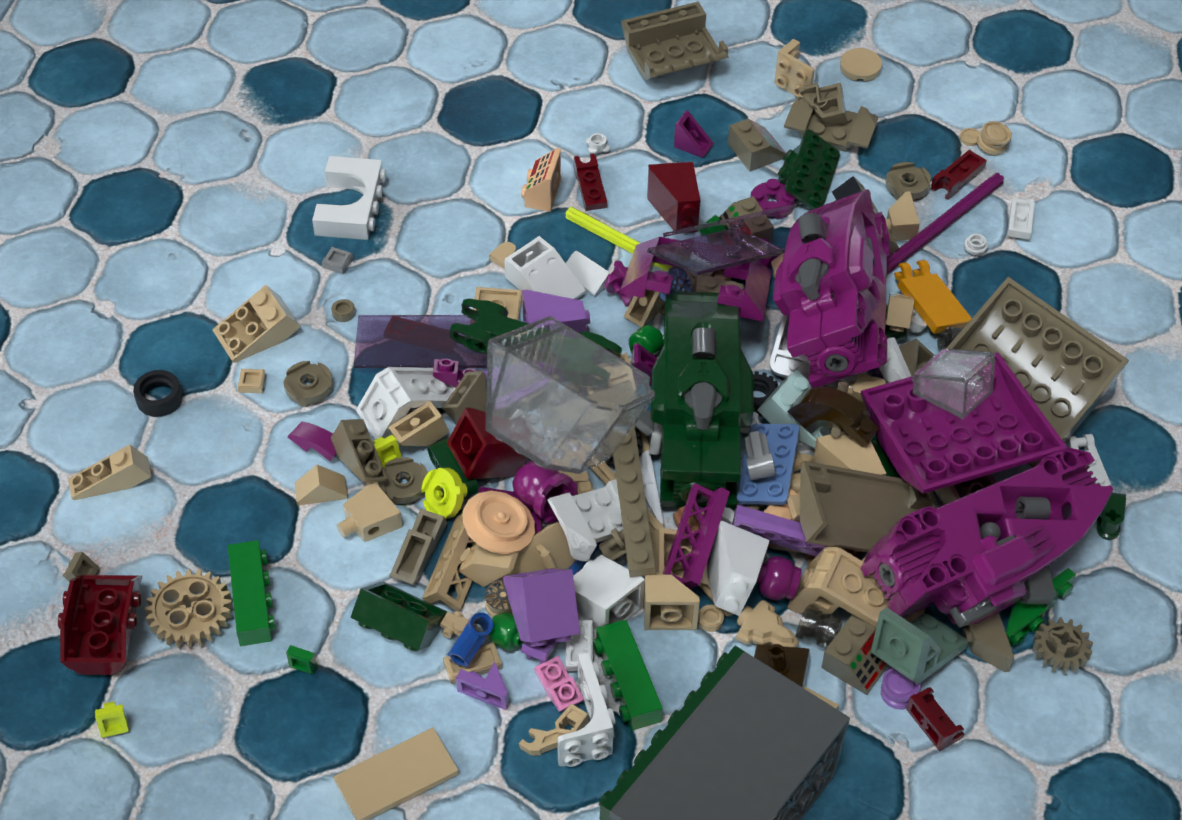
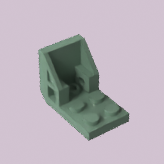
M886 607L879 613L871 653L913 682L919 684L964 651L969 640L928 613L910 623Z

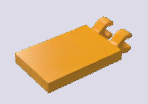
M926 260L917 261L916 263L920 268L911 270L909 263H899L898 266L902 271L894 273L895 278L899 280L897 286L904 296L914 298V309L934 334L946 332L947 330L953 331L954 328H958L957 330L963 329L972 319L937 273H930V266Z

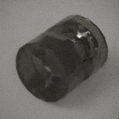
M808 605L802 614L795 637L809 643L815 640L817 646L827 649L841 630L843 619L832 614L823 616L822 610Z

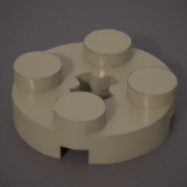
M897 163L887 173L886 187L896 200L907 191L911 192L913 200L924 198L928 194L931 183L929 172L922 166L921 169L914 167L915 163Z
M301 361L294 364L287 370L283 382L287 396L301 407L317 403L329 396L333 391L331 372L327 366L319 362L318 365L310 364V361ZM305 380H308L309 382L314 381V382H313L312 384H310V385H305V384H304V381H305Z
M401 457L385 464L386 468H384L388 480L378 482V484L394 505L411 503L425 497V492H422V483L428 471L422 463L419 465L412 458ZM405 477L406 480H410L409 482L404 484L399 483L400 478Z

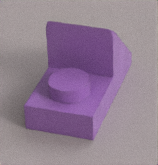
M495 662L486 678H483L476 672H467L460 669L456 677L458 692L507 710L508 692Z

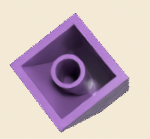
M522 290L523 322L577 339L581 332H590L587 325L590 324L589 310L584 309L583 301L532 290Z
M550 568L503 576L521 641L530 642L531 646L546 645V640L555 638L556 642L572 640L571 635L580 634L572 569Z

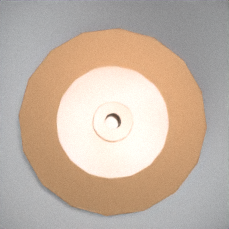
M497 491L478 493L468 500L462 511V523L468 536L478 546L493 553L511 554L520 552L530 544L535 534V521L529 509L519 499L507 493Z

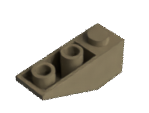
M364 419L341 420L331 436L338 458L364 483L387 481L388 478Z

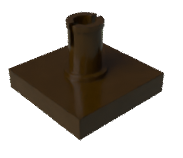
M779 644L756 645L754 654L756 659L802 688L805 687L810 660L809 648L785 647Z

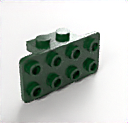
M807 129L803 134L800 145L794 150L790 149L784 155V164L778 172V181L785 185V190L811 210L824 205L840 158V152L818 134Z

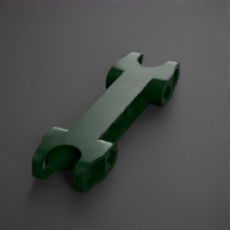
M464 299L461 304V313L476 322L469 325L455 323L449 329L450 338L469 350L489 354L493 347L564 368L563 374L568 380L586 386L609 387L612 373L598 366L596 362L602 360L617 362L620 360L622 348L618 344L606 339L602 335L583 331L577 339L507 317L508 310L504 306L488 300Z

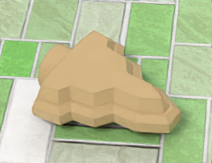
M761 601L754 609L746 606L737 620V624L741 628L735 637L736 640L747 645L755 643L760 645L779 644L785 647L799 646L798 639L791 630L783 626L782 618L774 612L775 607L767 601Z

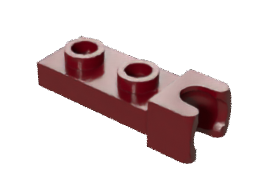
M968 150L945 170L942 169L934 176L931 184L932 191L944 188L948 191L945 194V199L952 198L959 188L986 166L987 160Z
M593 153L590 155L591 160L588 163L582 162L579 156H575L573 160L574 172L585 211L607 208V199L598 169L597 158Z

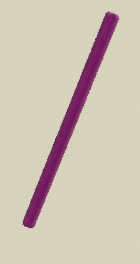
M999 173L993 174L888 256L886 275L898 267L899 263H903L1002 185L1004 176Z

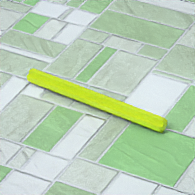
M569 207L565 213L566 219L632 254L636 245L640 244V242L574 207ZM656 262L654 264L666 272L670 268L676 267Z

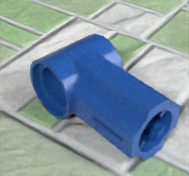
M476 613L467 622L447 654L451 661L459 666L468 667L480 646L493 629V621L488 614ZM473 624L480 625L483 632L476 631Z

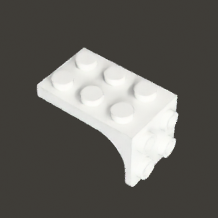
M589 652L578 655V685L584 698L590 722L578 731L558 737V763L561 767H574L583 761L591 759L601 760L613 752V738H615L613 725L615 724V717L612 708L607 709L605 703L608 700L604 684L599 685L597 679L600 677L599 668L596 661H591Z

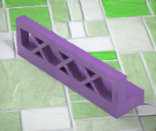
M737 505L732 525L768 539L771 544L817 556L826 547V545L807 543L800 522Z

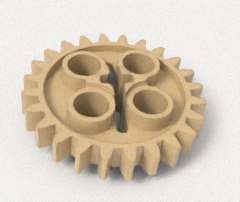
M187 569L186 575L183 576L177 571V578L173 579L167 575L168 582L166 584L159 581L157 582L159 590L151 589L152 597L146 599L148 604L145 607L146 620L151 632L157 634L158 640L165 638L167 645H170L175 640L177 648L183 642H186L188 648H191L193 641H196L201 646L203 638L212 641V633L220 635L219 626L227 627L226 619L232 617L230 609H233L230 591H228L226 583H221L219 576L212 578L210 571L202 576L201 569H198L195 575H192L190 569Z

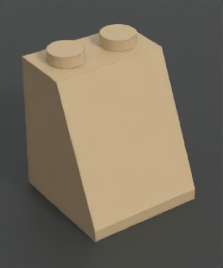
M845 431L841 432L839 437H833L831 434L817 437L813 463L886 476L885 469L871 440L867 445L861 447Z

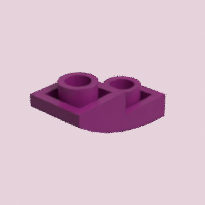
M435 359L433 377L448 385L457 387L466 372H474L476 370L458 369L459 361Z
M302 421L287 437L306 452L313 448L329 461L337 455L331 440L333 433L317 425Z

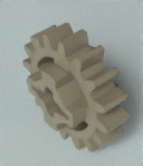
M1059 617L1057 623L1052 619H1048L1047 625L1042 623L1033 639L1035 640L1033 649L1038 650L1036 658H1044L1043 666L1053 665L1052 671L1054 672L1058 667L1062 668L1064 674L1067 673L1068 668L1077 672L1079 666L1084 668L1091 657L1093 642L1088 640L1090 633H1082L1081 629L1083 626L1081 624L1077 627L1073 626L1072 619L1068 623H1064L1062 617Z

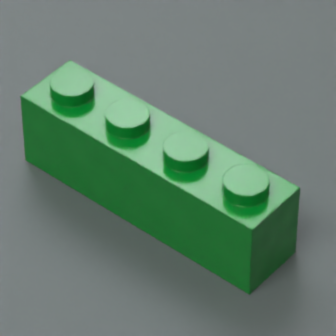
M259 540L229 544L228 555L236 633L240 646L271 642V631L276 630L274 615H269L268 609L273 608L271 592L266 593V587L271 586L269 572L264 571L263 565H268L266 549L261 550Z
M627 620L597 627L596 639H593V647L597 655L601 654L603 659L601 666L605 677L609 676L611 679L610 690L613 698L618 699L620 702L619 713L622 721L628 723L631 731L662 722V705Z

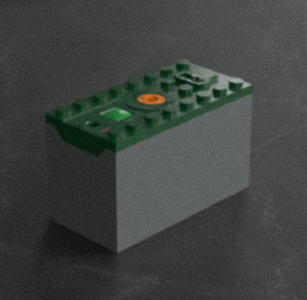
M735 645L729 653L724 652L721 655L713 672L708 671L705 674L698 690H692L688 694L680 711L675 710L671 714L666 728L663 731L659 729L655 733L649 748L646 751L642 749L638 753L633 767L629 771L624 770L616 782V787L612 791L608 790L604 793L599 801V819L802 820L835 776L850 717Z

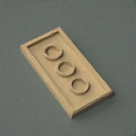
M432 727L333 776L355 820H370L458 776L459 770Z

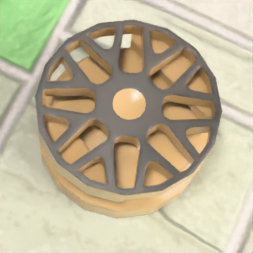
M503 579L493 581L485 590V609L491 618L503 612L513 615Z

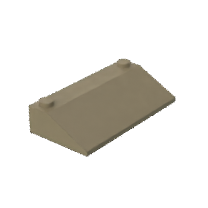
M808 461L801 463L800 523L807 543L869 552L905 515L928 506L939 508L933 491L923 494L901 478Z

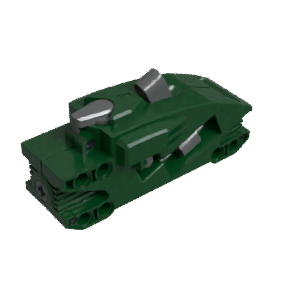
M670 291L669 294L666 293L664 344L652 369L651 420L662 425L660 506H685L691 487L695 483L713 492L721 487L730 491L725 507L736 509L737 482L740 481V428L750 426L753 420V372L741 349L739 307L718 304L719 293ZM697 493L695 500L698 507L705 508L709 498Z

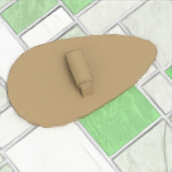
M560 523L551 524L532 538L530 544L518 553L513 571L504 576L550 568H569L576 559H573L570 554L568 541Z

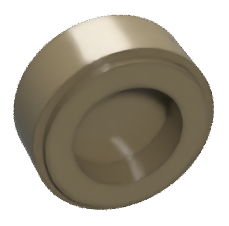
M338 300L331 307L332 317L338 322H348L355 316V306L350 300Z

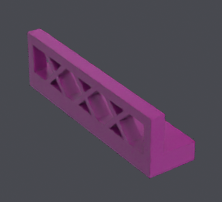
M696 483L692 485L663 575L674 576L689 589L700 585L730 491L721 487L713 492ZM697 493L709 498L705 508L699 509L695 500ZM696 515L700 526L697 531L692 532L688 520L689 517ZM688 538L692 550L690 554L684 556L680 543L681 540ZM679 561L684 569L682 578L671 573L673 564Z

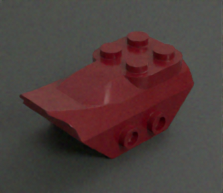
M79 575L70 580L68 591L63 593V613L58 615L60 662L64 666L83 675H113L125 668L132 629L137 628L136 608L141 606L140 587L143 576Z

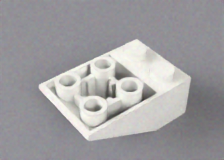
M540 236L504 259L505 278L519 290H532L571 299H578L586 293L582 284L555 248Z

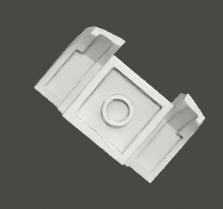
M616 479L609 481L605 487L575 496H571L569 492L548 499L565 533L573 559L589 561L597 546L596 543L612 537L611 530L617 528L619 532L623 530Z

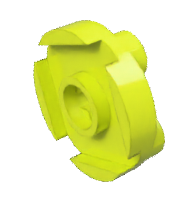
M433 469L425 476L422 483V492H425L426 500L422 501L426 511L444 516L445 518H453L461 509L464 497L467 495V486L462 483L461 478L453 469Z

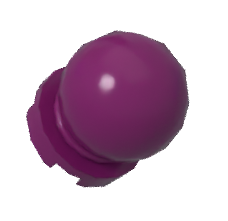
M542 460L530 461L517 470L512 482L514 496L527 508L533 510L538 518L547 523L558 521L548 502L549 498L569 492L571 496L578 495V485L570 476L560 473L554 465Z

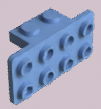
M753 424L750 426L749 433L759 431L762 434H766L769 453L772 454L776 475L751 480L746 461L748 454L745 451V456L742 457V472L738 482L737 501L739 504L785 505L789 498L800 433L799 425Z

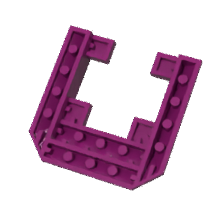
M657 237L636 245L621 287V294L644 298L646 289L669 294L673 276L668 275L664 271L652 272L655 262L677 267L679 258L725 267L723 276L746 280L745 290L735 285H721L717 303L741 308L740 317L763 321L772 271L752 254L665 237Z

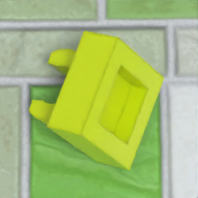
M393 435L386 438L381 436L373 440L383 468L386 467L385 464L389 461L402 457L397 439Z
M115 701L104 703V708L95 710V718L101 738L129 732L123 704L116 705Z

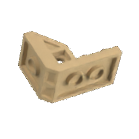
M826 546L806 566L793 600H790L787 608L795 613L832 614L838 607H841L876 628L880 611L888 607V602L891 599L885 598L884 595L887 592L882 593V586H878V579L875 580L874 575L864 576L860 569L863 561L839 547Z

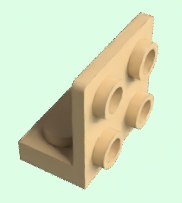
M792 39L778 51L774 84L796 97H803L798 88L813 84L815 69L798 60L800 57V42Z

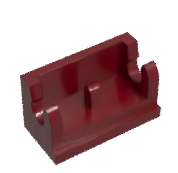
M929 687L910 696L906 710L940 752L964 738V728L962 725L956 726L936 702L932 694L934 691Z

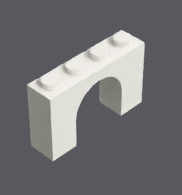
M329 156L325 170L327 187L356 190L362 193L363 197L349 205L316 204L312 219L314 235L368 240L370 231H374L375 228L374 215H378L379 211L378 199L382 198L383 192L381 184L386 181V169L382 167V160Z

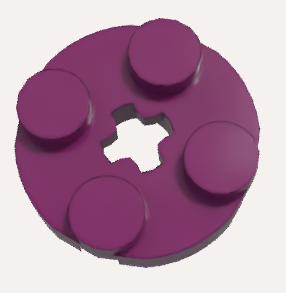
M769 179L767 182L757 185L751 191L750 197L754 196L767 217H776L775 220H778L792 213L795 197L785 190V185L777 179Z

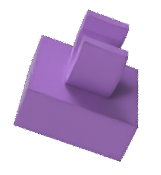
M555 638L546 640L547 644L541 646H531L530 642H524L521 652L526 654L528 660L534 657L539 659L540 664L546 662L556 647L557 642Z

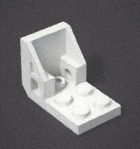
M387 367L376 374L356 411L361 419H364L366 427L374 439L381 436L386 438L393 435L388 428L389 426L428 401H431L435 408H442L456 387L433 377V368Z

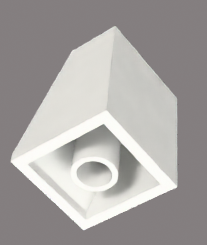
M722 520L720 521L707 561V575L714 605L740 616L757 581L770 540Z
M600 555L595 560L588 561L582 570L573 575L578 614L585 620H592V627L595 630L600 626L625 619L629 620L643 609L645 579L641 576L630 578L629 569L603 555Z

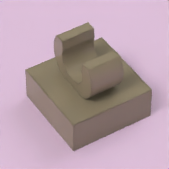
M76 552L62 576L70 582L71 579L79 575H95L99 566L85 553Z

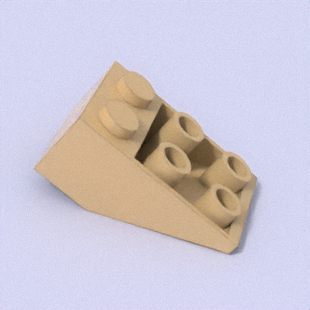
M265 285L212 330L230 359L236 363L284 342L301 326L282 298Z

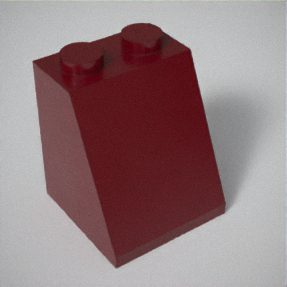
M693 162L649 164L647 200L675 233L698 232L701 200Z
M465 408L447 441V445L466 478L481 479L515 476L517 470L524 465L537 441L526 423L473 408Z

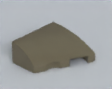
M841 82L820 88L818 83L798 88L803 98L823 121L828 123H847Z

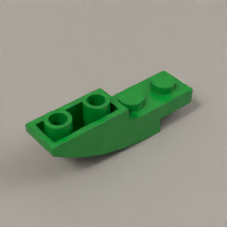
M1067 568L1052 579L1054 599L1051 604H1023L1020 600L1017 601L1005 630L1010 646H1018L1029 632L1038 631L1040 625L1045 623L1043 619L1046 611L1054 605L1056 599L1060 596L1066 597L1073 590L1074 586L1072 584L1076 574L1072 570Z

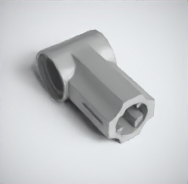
M759 431L749 433L748 437L744 439L748 454L746 461L750 479L756 480L775 476V467L772 454L769 453L766 434H762Z

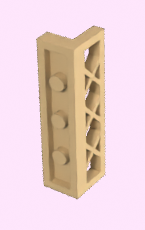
M462 514L456 516L422 597L424 601L430 604L441 600L455 611L461 609L472 582L466 576L464 579H460L457 567L462 563L460 559L466 550L467 544L471 543L472 547L476 545L464 528ZM450 585L455 586L457 592L456 600L447 594Z

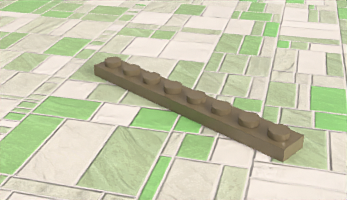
M630 411L609 414L608 420L629 575L631 578L656 574L635 426L630 423Z

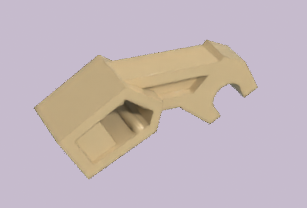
M570 704L556 720L555 729L543 731L531 728L528 731L529 736L535 740L532 743H527L522 739L519 743L520 749L531 756H537L557 748L559 736L578 731L589 723L588 713ZM568 724L573 727L571 728V730H566L564 728Z

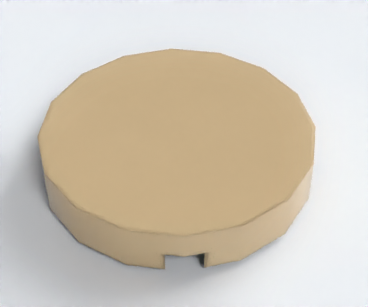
M865 48L848 50L842 55L840 60L841 72L847 78L857 81V79H863L864 82L873 80L880 75L882 60L879 55Z

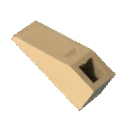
M127 445L68 478L71 499L79 500L130 489L151 477L148 457L132 445Z

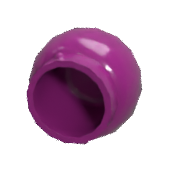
M781 556L769 558L766 563H762L756 581L759 584V591L770 600H793L799 586L802 569L794 566L792 561Z

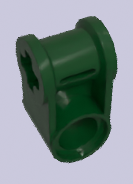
M1112 492L1103 511L1097 518L1096 530L1103 539L1113 540L1119 536L1120 525L1125 517L1126 494Z

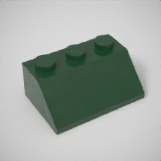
M383 581L360 589L350 618L358 621V624L363 628L375 629L381 632L382 637L389 640H398L404 643L403 646L405 648L418 651L431 645L442 628L440 623L447 611Z

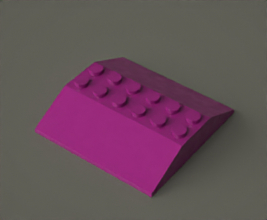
M998 352L861 391L869 417L879 427L876 434L880 445L900 477L923 494L1037 461L1058 451H1063V453L1068 451V447Z

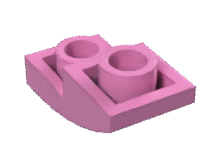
M559 656L535 666L534 671L559 712L566 710L570 704L576 705L584 701L573 677H569Z

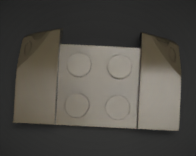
M798 97L792 104L784 128L799 131L801 136H803L807 129H810L837 150L846 152L847 148H851V145L868 148L879 117L861 106L858 113L846 110L847 123H828L820 118L803 97Z

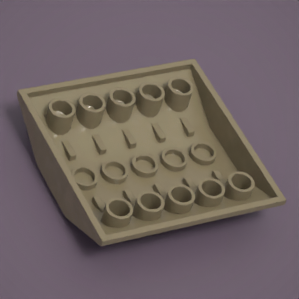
M1007 277L926 372L998 352L1057 434L1066 443L1097 406L1129 360L1010 277ZM1042 459L1027 464L1035 467Z

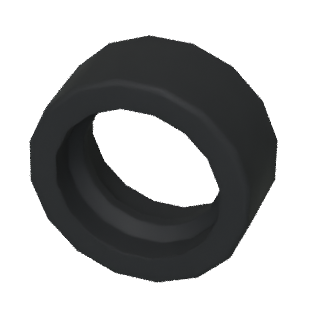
M153 370L143 374L134 384L133 393L139 410L146 415L152 417L165 416L176 410L182 402L180 383L171 372ZM157 386H165L172 389L167 397L160 400L144 398L147 391Z

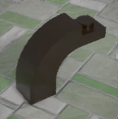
M830 387L808 389L796 399L787 411L804 428L818 420L832 422L848 433L861 447L867 445L879 429L863 413L867 406L850 394Z

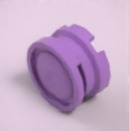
M892 667L886 671L883 677L880 695L888 706L899 710L907 709L910 696L919 693L921 683L913 682Z

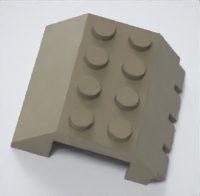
M699 2L621 21L628 53L644 80L729 58L728 47L724 41H719L718 48L706 29V13Z

